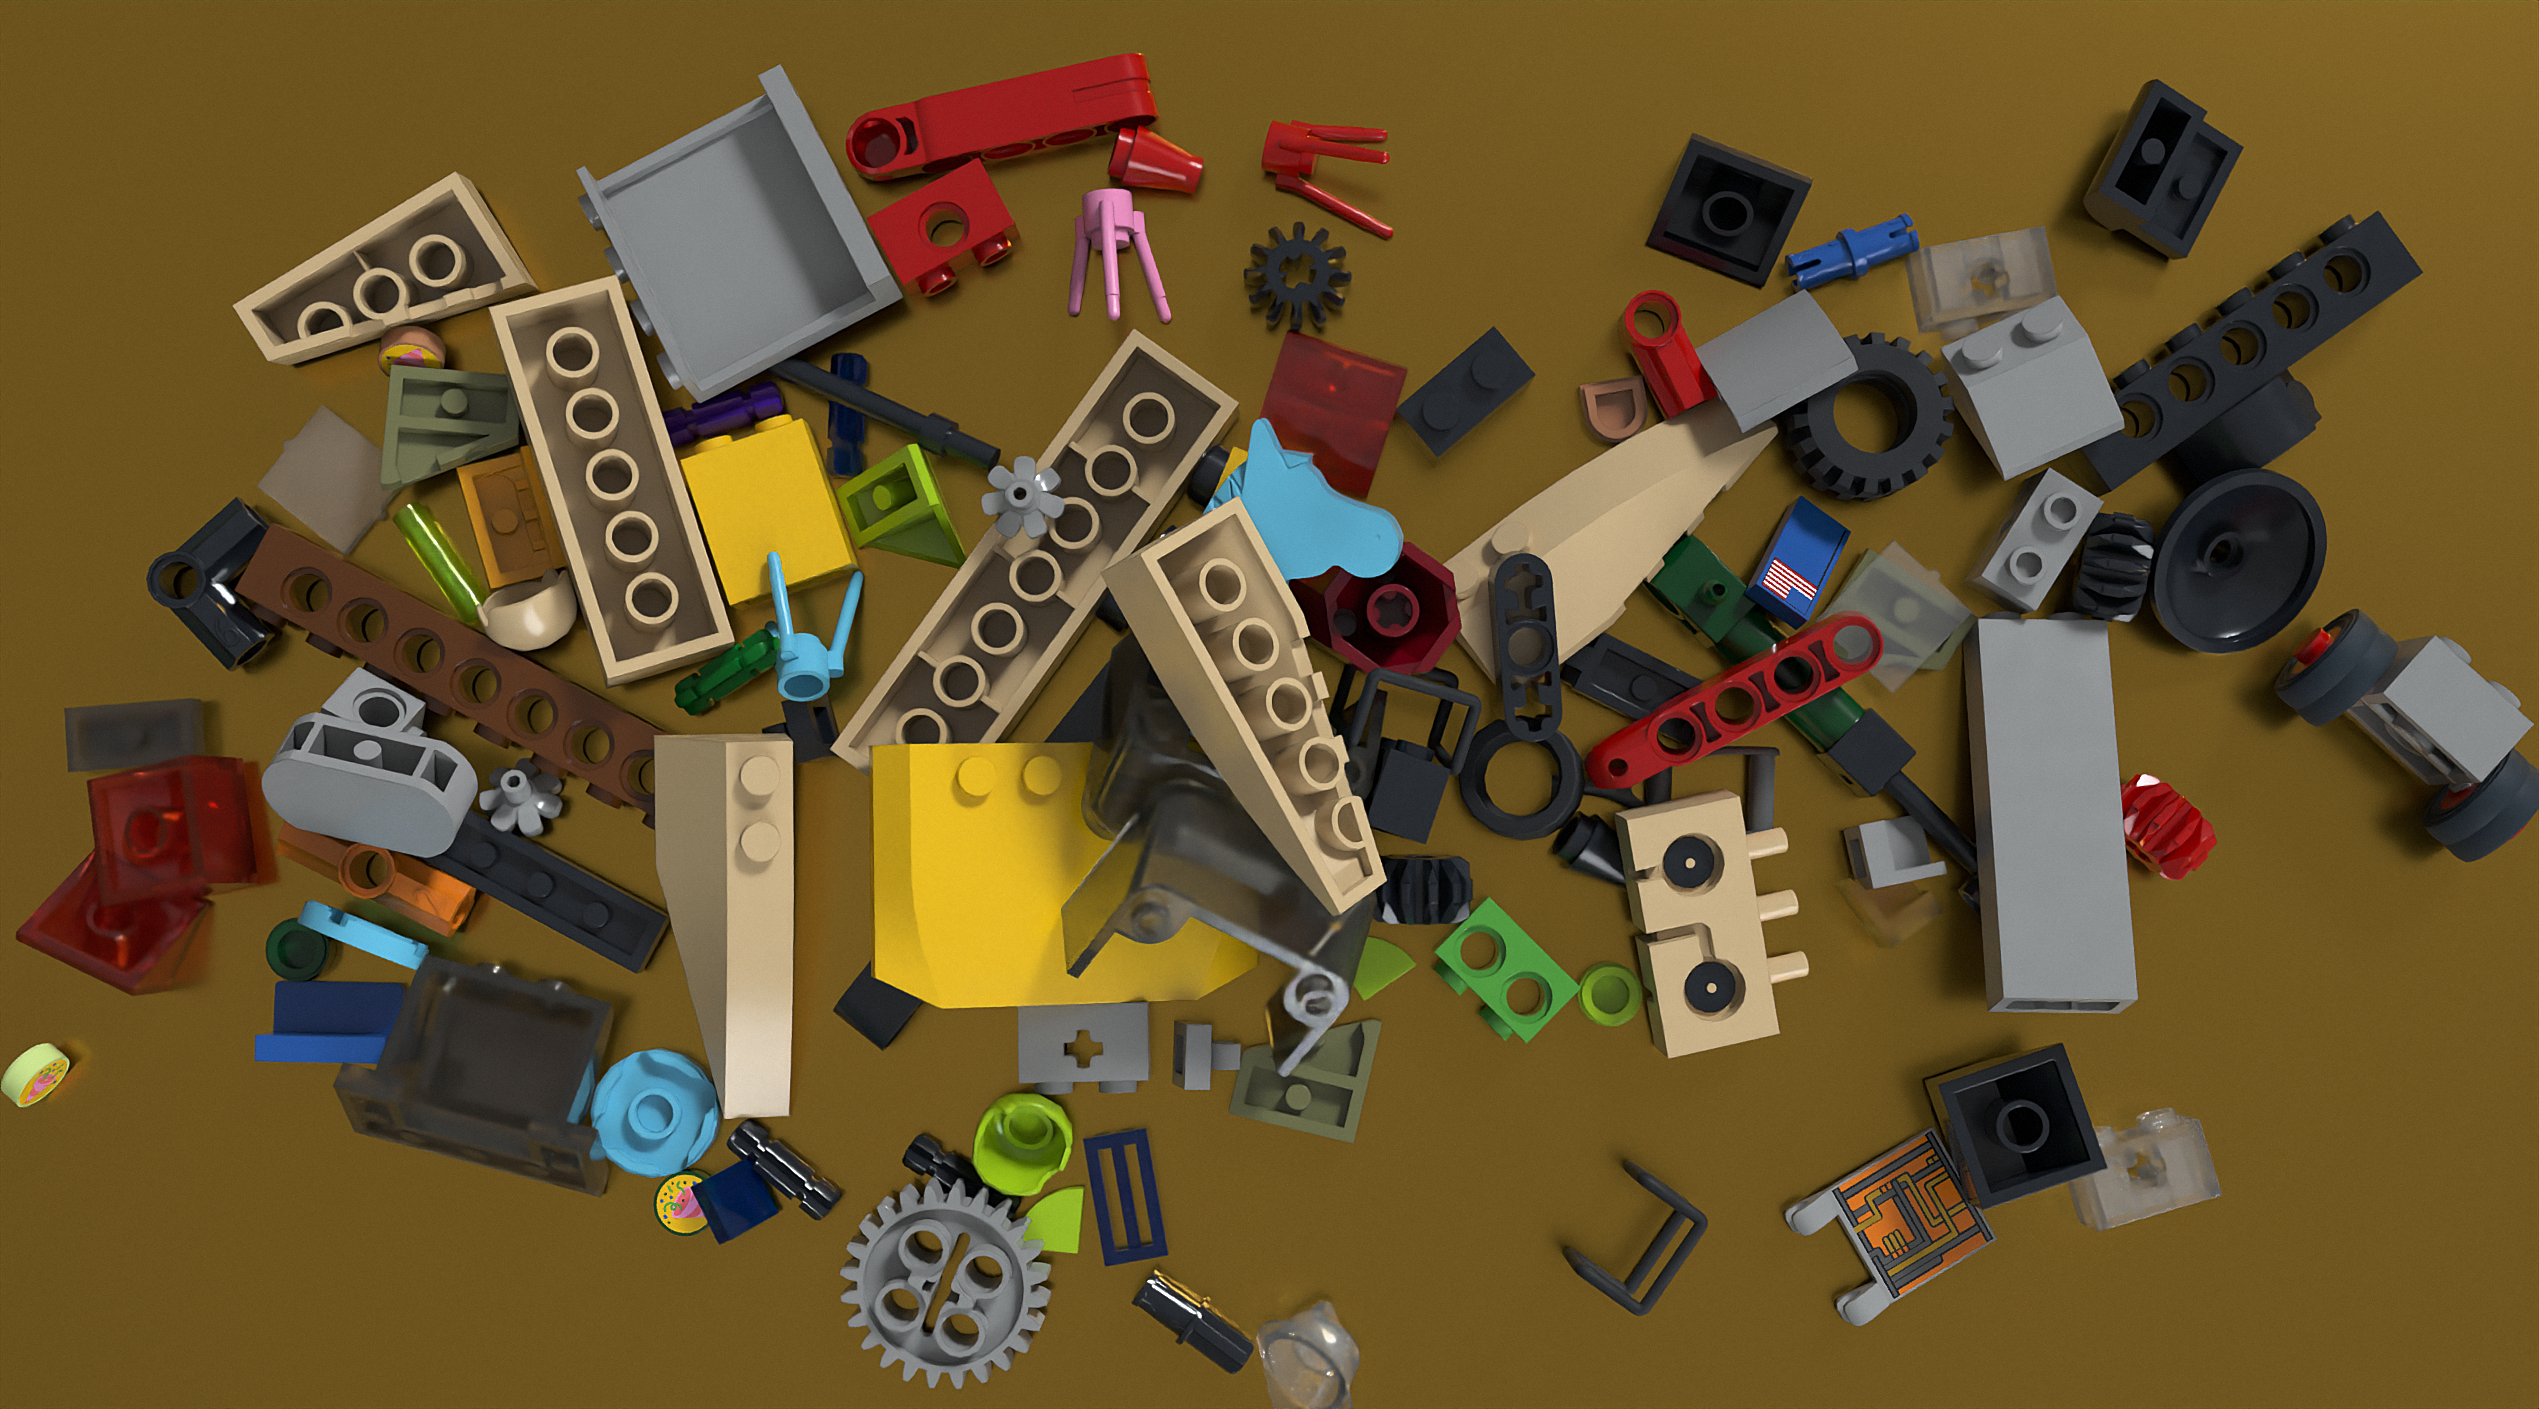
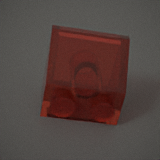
M186 755L87 780L102 907H118L205 896L259 883L243 758Z

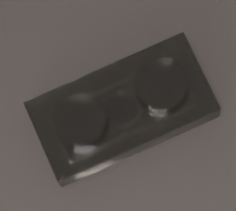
M189 698L64 708L68 772L82 773L205 763L201 699Z

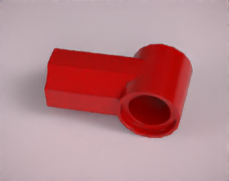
M1648 290L1640 292L1631 299L1618 320L1617 334L1619 342L1625 350L1633 355L1664 419L1669 420L1687 409L1714 399L1717 393L1681 324L1682 315L1677 302L1672 296L1663 291ZM1642 310L1655 312L1663 320L1664 334L1657 338H1648L1641 335L1635 328L1633 322L1634 314Z

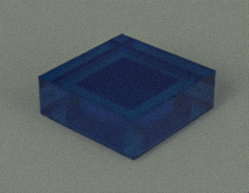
M749 1158L745 1161L739 1160L690 1187L719 1245L734 1239L779 1213L760 1174L752 1169L754 1162Z

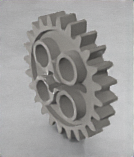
M937 1177L930 1179L926 1185L924 1197H921L916 1188L909 1183L900 1192L901 1206L894 1199L885 1196L877 1206L881 1218L868 1213L859 1225L865 1236H853L847 1245L846 1250L858 1259L846 1261L840 1271V1275L856 1283L846 1287L840 1296L841 1302L860 1305L847 1323L849 1327L868 1326L870 1331L861 1347L863 1350L881 1344L886 1349L880 1362V1366L883 1369L891 1365L897 1358L904 1361L903 1380L907 1382L914 1376L917 1369L920 1368L926 1370L929 1388L936 1386L942 1372H949L954 1387L961 1389L969 1369L973 1371L981 1383H985L992 1372L991 1360L1005 1371L1010 1369L1014 1360L1011 1348L1026 1353L1033 1340L1027 1330L1039 1331L1046 1317L1036 1308L1047 1306L1052 1291L1037 1284L1048 1278L1051 1272V1265L1032 1261L1041 1253L1045 1243L1043 1239L1024 1241L1022 1236L1026 1232L1031 1219L1027 1216L1011 1222L1006 1217L1013 1201L1010 1198L1005 1199L995 1208L988 1205L989 1186L984 1185L976 1196L971 1198L966 1196L964 1179L958 1178L950 1193L943 1194L941 1185ZM922 1230L932 1232L941 1241L943 1250L935 1253L923 1250L916 1243L914 1233ZM967 1233L970 1236V1243L951 1283L952 1290L940 1310L933 1332L926 1333L922 1329V1324L941 1284V1275L952 1257L959 1234ZM979 1256L993 1258L1001 1266L1003 1275L994 1278L982 1275L975 1268L973 1259ZM898 1288L908 1290L918 1300L919 1308L909 1310L900 1307L893 1300L891 1290ZM954 1314L969 1316L977 1324L979 1332L969 1335L960 1333L951 1324L950 1316Z

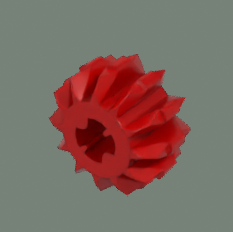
M2136 774L2126 785L2123 783L2120 786L2125 848L2132 856L2144 863L2150 871H2156L2165 879L2182 880L2191 870L2196 871L2209 857L2207 855L2209 851L2217 844L2212 824L2202 817L2201 811L2192 806L2184 795H2180L2168 783H2162L2154 775Z

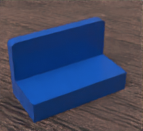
M278 981L275 984L273 1032L255 1035V1061L385 1064L404 1059L405 984L401 982Z

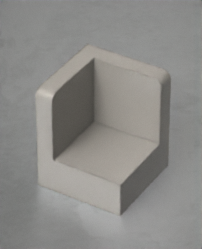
M1911 815L1843 829L1857 892L1947 874L1944 861L1931 863L1924 828Z

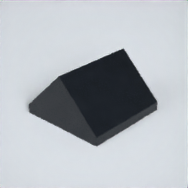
M1692 133L1679 154L1648 235L1647 243L1764 287L1811 188L1813 178Z

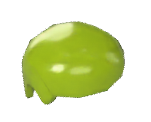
M1035 1091L1001 1096L983 1112L978 1120L974 1133L971 1162L982 1182L1003 1195L1032 1196L1038 1194L1051 1176L1058 1171H1063L1066 1167L1073 1143L1072 1124L1061 1106Z

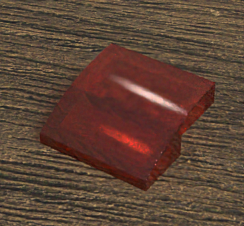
M1288 329L1259 419L1267 418L1282 449L1313 454L1312 463L1320 470L1328 484L1368 497L1409 367Z

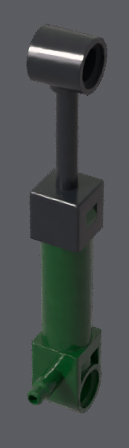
M1683 533L1662 557L1665 565L1649 583L1645 580L1641 582L1646 590L1704 647L1709 648L1713 646L1732 666L1790 637L1756 604V601L1745 594L1748 586L1693 534L1687 536ZM1791 656L1784 658L1775 668L1774 680L1778 685L1787 689L1801 687L1810 676V664L1801 657ZM1841 686L1783 715L1819 750L1816 756L1859 798L1874 797L1884 789L1970 873L1967 881L1958 889V892L1964 901L1981 917L1977 845L1901 771L1916 755V751L1874 709H1863Z

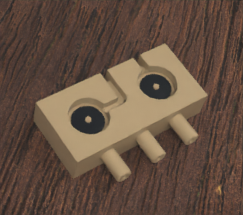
M1726 789L1614 812L1633 924L1646 933L1635 937L1643 983L1653 995L1652 997H1647L1646 1000L1655 1047L1669 1059L1780 1034L1772 984L1807 976L1809 965L1806 955L1802 951L1767 958L1761 922L1795 915L1798 913L1799 905L1793 890L1756 896L1751 860L1786 852L1788 850V839L1783 828L1779 827L1746 834L1740 796Z

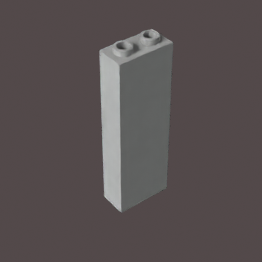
M2009 611L1990 613L1983 616L1982 619H1977L1963 639L1987 1011L2119 1014L2138 1000L2107 620H2085L2084 615L2074 612L2057 613L2048 616L2046 619H2021L2020 614Z

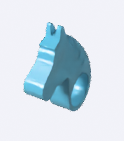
M1267 418L1256 420L1251 431L1247 460L1237 467L1210 500L1203 514L1239 496L1288 587L1289 580L1318 576L1334 565L1340 566L1347 572L1363 578L1376 577L1391 569L1399 559L1404 538L1396 518L1383 508L1351 499L1332 489L1320 470L1313 465V454L1282 449ZM1170 698L1172 708L1180 723L1191 735H1193L1190 728L1188 727L1185 720L1183 719V717L1181 716L1178 709L1176 708V706Z

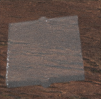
M321 405L294 440L287 439L284 441V453L257 487L342 554L348 555L375 520L381 521L385 518L386 512L384 508L399 489L388 491L381 488L380 476L383 450L328 407Z
M1892 540L1815 622L1818 623L1835 613L1845 610L1859 611L1868 616L1880 630L1884 641L1883 654L1877 665L1870 669L1869 672L1894 694L1972 611L1938 581L1940 574L1937 570L1929 569L1927 571L1895 540ZM1851 625L1841 629L1834 640L1848 652L1847 658L1852 659L1859 657L1865 652L1869 644V635L1866 629Z

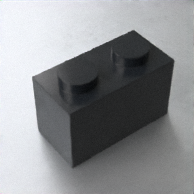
M1493 326L1398 406L1395 410L1393 421L1430 465L1435 467L1525 391L1536 374Z

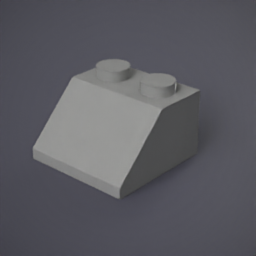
M2059 295L1940 348L1945 376L1949 382L1947 383L1949 396H1953L1955 407L2004 481L2125 428L2123 416L2089 336Z

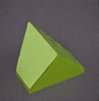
M917 443L903 447L835 489L857 548L868 546L960 569L967 560L929 458Z

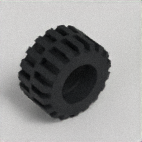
M1870 332L1862 339H1859L1857 334L1844 337L1843 340L1854 355L1859 370L1780 413V426H1787L1788 435L1781 439L1785 452L1793 450L1798 459L1792 466L1799 475L1807 471L1814 478L1810 485L1815 489L1823 492L1829 488L1836 491L1834 498L1849 501L1854 497H1861V502L1873 501L1884 495L1890 496L1918 481L1928 473L1927 469L1940 460L1946 451L1941 447L1942 443L1951 438L1954 427L1953 423L1946 422V415L1954 411L1955 407L1953 396L1943 397L1941 388L1949 383L1943 370L1933 375L1927 367L1933 358L1924 349L1917 355H1914L1908 351L1911 341L1898 336L1892 342L1885 341V333ZM1850 384L1868 385L1882 392L1890 400L1897 415L1898 429L1895 441L1888 450L1881 453L1861 451L1850 445L1842 437L1835 424L1833 411L1836 395L1843 387Z

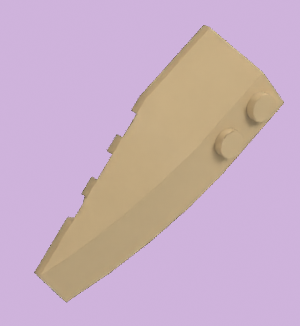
M1715 397L1627 439L1574 470L1521 505L1443 564L1454 573L1455 593L1462 629L1455 639L1496 685L1488 574L1493 563L1503 554L1511 551H1523L1541 558L1551 571L1559 665L1616 622L1626 610L1624 601L1643 580L1649 583L1665 565L1662 557L1683 533L1690 536L1705 518L1703 510L1719 491H1728L1778 433L1776 424L1771 419H1768L1742 433L1724 401H1721L1719 397ZM1522 563L1516 565L1515 576L1505 578V588L1517 592L1519 600V612L1507 609L1505 612L1506 620L1515 616H1530L1537 619L1540 616L1539 608L1530 610L1525 607V587L1535 585L1536 578L1534 574L1523 570ZM1523 628L1516 631L1508 644V652L1511 659L1520 665L1529 664L1536 660L1542 650L1541 637L1533 628ZM1544 673L1535 677H1521L1512 674L1510 677L1511 684L1519 682L1525 685V690L1531 687V681L1538 682L1544 677Z
M1239 496L1230 499L1151 542L1100 572L1163 687L1208 758L1273 846L1332 916L1342 914L1386 882L1387 879L1362 799L1359 796H1352L1344 771V763L1349 762V757L1342 735L1334 737L1322 699L1329 697L1322 671L1314 673L1303 638L1310 636L1304 614Z
M785 733L654 735L655 866L724 1119L789 1116L794 939L793 741Z

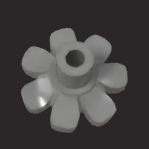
M1019 456L1015 459L1013 473H1010L1003 466H995L987 478L997 491L984 494L981 498V505L986 515L996 516L1001 514L996 524L997 531L1007 538H1013L1018 534L1021 526H1023L1030 539H1037L1045 535L1047 527L1043 519L1044 516L1059 519L1065 510V501L1061 497L1050 494L1061 484L1059 475L1052 468H1046L1039 474H1036V463L1033 458L1027 456ZM1027 493L1023 500H1017L1019 494Z
M521 758L516 763L515 770L509 771L505 767H498L488 777L489 782L495 790L480 793L479 802L483 813L492 816L491 824L497 830L512 832L518 823L522 834L526 838L541 834L543 831L540 815L551 819L559 815L563 804L561 799L555 794L561 791L562 784L558 777L547 772L539 775V768L529 762L530 758Z

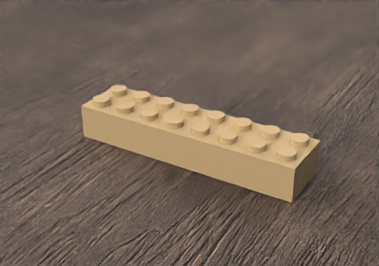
M1133 329L1036 463V474H1039L1046 468H1052L1061 479L1060 486L1050 494L1061 497L1065 501V510L1062 517L1053 519L1044 516L1043 519L1047 532L1040 538L1030 539L1023 526H1021L1020 531L1015 537L1007 538L996 529V524L1001 517V514H999L830 750L869 777L868 746L1004 743L1095 617V613L1100 605L1111 593L1100 572L1146 546L1189 486L1208 451L1214 445L1216 446L1220 443L1240 415L1239 403L1136 329ZM1027 493L1019 494L1017 500H1023Z

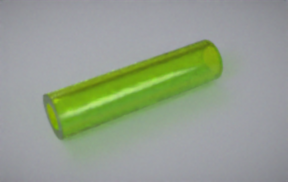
M420 502L411 503L399 510L393 516V522L464 623H469L479 618L476 608L479 605L483 606L487 599Z

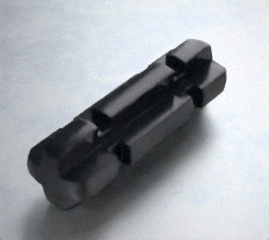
M747 1119L743 1121L728 1138L726 1143L728 1149L743 1161L748 1158L753 1161L752 1169L788 1199L792 1200L796 1197L800 1200L801 1204L798 1207L811 1218L817 1221L824 1219L838 1203L841 1197L839 1191L824 1178L820 1181L816 1180L813 1177L815 1171L777 1139L770 1142L766 1138L769 1133L754 1120Z
M926 1135L915 1137L903 1155L902 1163L905 1167L921 1177L925 1173L932 1178L937 1177L942 1190L948 1194L958 1178L964 1179L966 1196L974 1198L978 1191L986 1185L982 1182L973 1165L951 1151L947 1155L940 1151L942 1146ZM989 1186L987 1204L993 1208L1007 1198L1013 1200L1006 1216L1011 1220L1020 1206L1021 1197L1003 1195Z

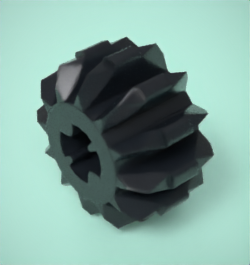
M1300 221L1295 222L1293 225L1292 240L1286 241L1278 227L1269 229L1268 237L1274 250L1260 244H1253L1250 249V256L1261 266H1252L1244 269V282L1260 286L1249 295L1250 305L1253 308L1261 307L1272 301L1273 303L1266 314V322L1272 326L1279 322L1284 312L1291 313L1290 329L1292 332L1301 331L1302 314L1307 312L1313 323L1318 327L1325 325L1327 317L1321 303L1332 309L1341 310L1345 304V298L1334 288H1341L1351 284L1352 274L1350 271L1334 268L1346 259V250L1343 246H1339L1323 252L1329 239V231L1320 228L1315 233L1311 242L1304 240L1305 225ZM1301 265L1309 269L1308 281L1312 282L1311 285L1299 282L1294 289L1286 286L1287 273L1283 272L1285 269L1296 272Z
M2113 512V514L2097 513L2083 536L2076 562L2071 595L2076 613L2090 615L2094 620H2107V622L2111 623L2113 620L2130 622L2137 615L2138 610L2141 608L2143 595L2146 593V585L2154 553L2155 535L2149 521L2133 518L2134 515Z
M1408 854L1379 856L1387 881L1365 896V900H1368L1370 917L1378 922L1407 925L1460 923L1469 917L1470 903L1473 900V879L1470 876L1468 861L1460 856Z

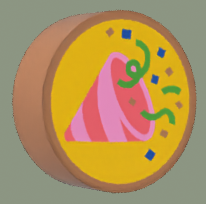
M416 326L396 327L386 332L381 339L378 365L381 371L389 378L391 365L444 369L446 347L443 341L429 330Z

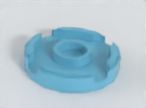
M312 899L310 902H305L297 920L299 924L418 971H421L430 951L427 949L428 946L409 937L405 938L382 926Z
M665 1048L635 1052L611 1066L596 1087L590 1111L593 1128L595 1127L596 1136L601 1142L599 1145L606 1157L628 1173L649 1178L674 1174L702 1159L717 1138L723 1114L714 1080L707 1069L686 1053Z

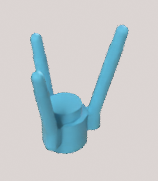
M773 551L767 555L777 624L774 621H768L765 624V629L773 637L778 636L780 639V648L776 653L775 665L777 692L793 701H812L828 692L830 678H838L844 674L843 654L860 597L864 575L860 571H855L851 575L830 650L827 651L818 637L808 633L794 634L780 556L777 552Z

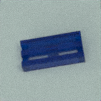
M1147 1126L1128 1131L1110 1132L1106 1135L1084 1137L1083 1143L1105 1267L1169 1255ZM1129 1144H1136L1153 1244L1143 1246L1124 1146ZM1107 1148L1112 1150L1129 1247L1117 1250L1100 1156V1150Z

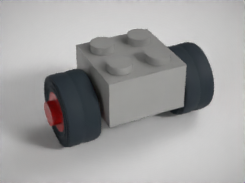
M2352 609L2338 616L2323 628L2319 627L2308 634L2292 653L2293 658L2285 666L2275 683L2274 690L2286 704L2293 707L2307 723L2315 727L2322 726L2347 711L2428 785L2445 784L2427 807L2422 823L2434 838L2442 842L2455 857L2464 862L2481 859L2513 839L2524 829L2528 821L2539 809V770L2534 765L2528 763L2526 758L2513 748L2534 724L2518 710L2521 706L2519 699L2503 685L2495 681H2486L2469 666L2472 662L2470 655L2449 638L2442 636L2438 638L2436 635L2395 642L2367 614L2359 609Z

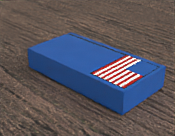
M1800 495L1788 506L1745 594L1797 630L1809 620L1851 531Z

